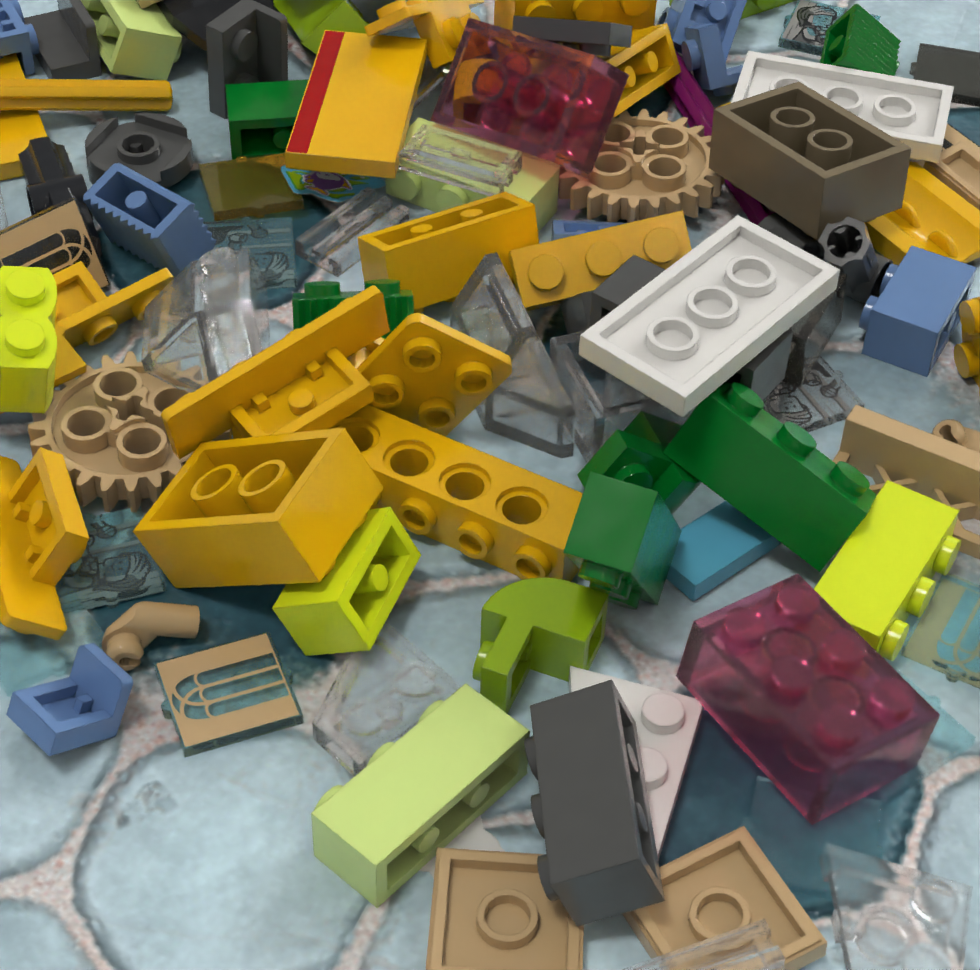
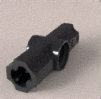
M49 137L30 140L28 147L19 153L18 156L21 171L26 182V192L32 219L75 200L98 258L101 257V242L93 223V215L83 201V195L87 192V187L82 174L75 175L64 145L52 142ZM65 229L60 231L64 235L65 244L77 243L81 245V236L78 230ZM58 233L45 238L50 251L63 244L62 236ZM84 235V247L92 255L90 242ZM75 246L67 247L73 259L78 254L80 248ZM65 249L52 254L56 266L69 261V253ZM83 250L80 257L73 264L82 261L85 267L88 268L90 258Z

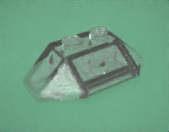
M221 247L206 252L199 260L191 261L145 307L141 358L144 370L180 390L194 392L228 372L237 363L248 360L270 346L267 283L249 247L238 250Z
M497 252L485 254L450 306V327L509 355L512 361V373L475 410L485 430L559 458L571 457L574 450L576 410L557 376L556 369Z

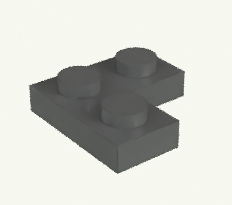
M514 16L512 37L531 40V50L610 57L611 46L631 48L633 26L610 22Z

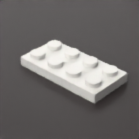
M748 51L731 103L799 81L911 148L910 161L939 163L954 86Z
M737 215L580 335L578 355L681 417H684L834 292L837 288L840 269Z

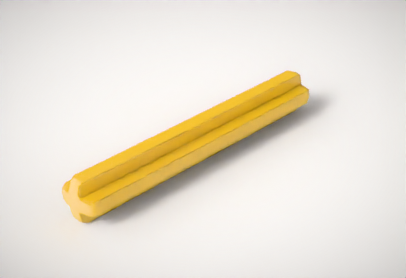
M0 79V110L168 111L171 109L173 99L172 88L167 80Z

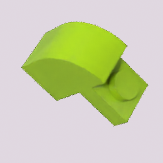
M545 577L520 580L494 593L482 607L480 649L473 667V679L480 681V694L508 714L530 669L569 682L570 666L589 670L605 636L609 594L570 581Z

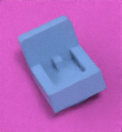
M700 23L684 27L687 40L682 42V55L688 71H693L694 78L702 89L713 90L714 96L733 94L743 65L726 69L718 24Z
M95 643L81 645L78 647L69 677L14 691L6 715L48 756L56 755L115 737L133 686V679Z

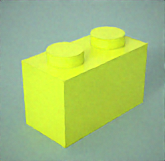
M391 507L369 509L365 522L354 531L339 553L331 572L319 583L286 584L272 609L305 656L370 651L421 554Z

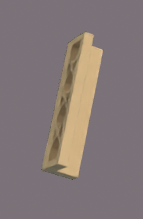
M855 404L846 418L840 449L832 461L836 464L839 461L846 462L858 469L862 474L872 477L875 485H870L869 489L876 494L879 493L886 481L889 480L960 510L953 537L961 540L960 552L980 560V535L964 529L960 522L973 518L980 521V453Z

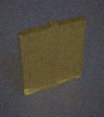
M285 153L251 158L239 156L236 160L198 164L199 175L214 221L250 216L263 218L265 214L304 209L302 195L293 193L281 172V167L286 165Z

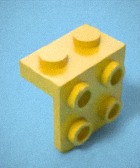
M421 313L408 315L386 339L380 337L347 357L353 366L372 385L374 401L368 405L443 436H447L512 373V361L509 355Z

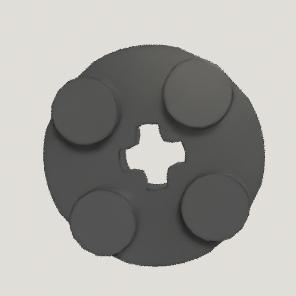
M147 112L134 113L135 122L118 125V118L115 117L97 125L86 137L87 169L89 181L92 184L114 163H121L167 188L184 179L194 164L191 139L187 138V129L181 122L166 115Z

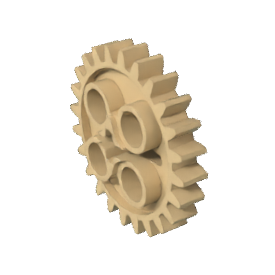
M641 109L638 116H630L625 110L619 114L618 118L600 120L598 123L581 124V129L568 127L566 129V138H558L556 140V150H552V165L560 168L559 199H570V209L573 211L587 207V219L589 220L603 214L607 216V222H617L619 219H625L627 223L681 210H683L685 215L696 218L698 217V207L710 209L713 197L721 196L725 178L709 168L711 136H704V126L699 125L687 128L688 118L686 117L677 119L674 122L668 121V112L663 111L654 118L649 117L647 109Z
M128 351L124 362L115 364L108 355H103L101 360L102 368L94 370L87 365L86 372L81 374L79 378H73L59 385L60 391L54 390L52 402L45 413H32L34 422L28 424L27 427L32 457L40 447L63 455L74 492L77 490L79 506L85 507L96 497H100L103 499L104 512H110L118 500H127L130 511L137 512L141 499L150 498L155 503L193 453L191 452L181 459L175 455L161 413L185 394L196 391L216 379V377L204 380L203 367L200 365L184 371L182 357L179 356L172 359L166 365L160 364L159 353L154 351L145 362H137L133 351ZM232 428L211 441L232 439Z

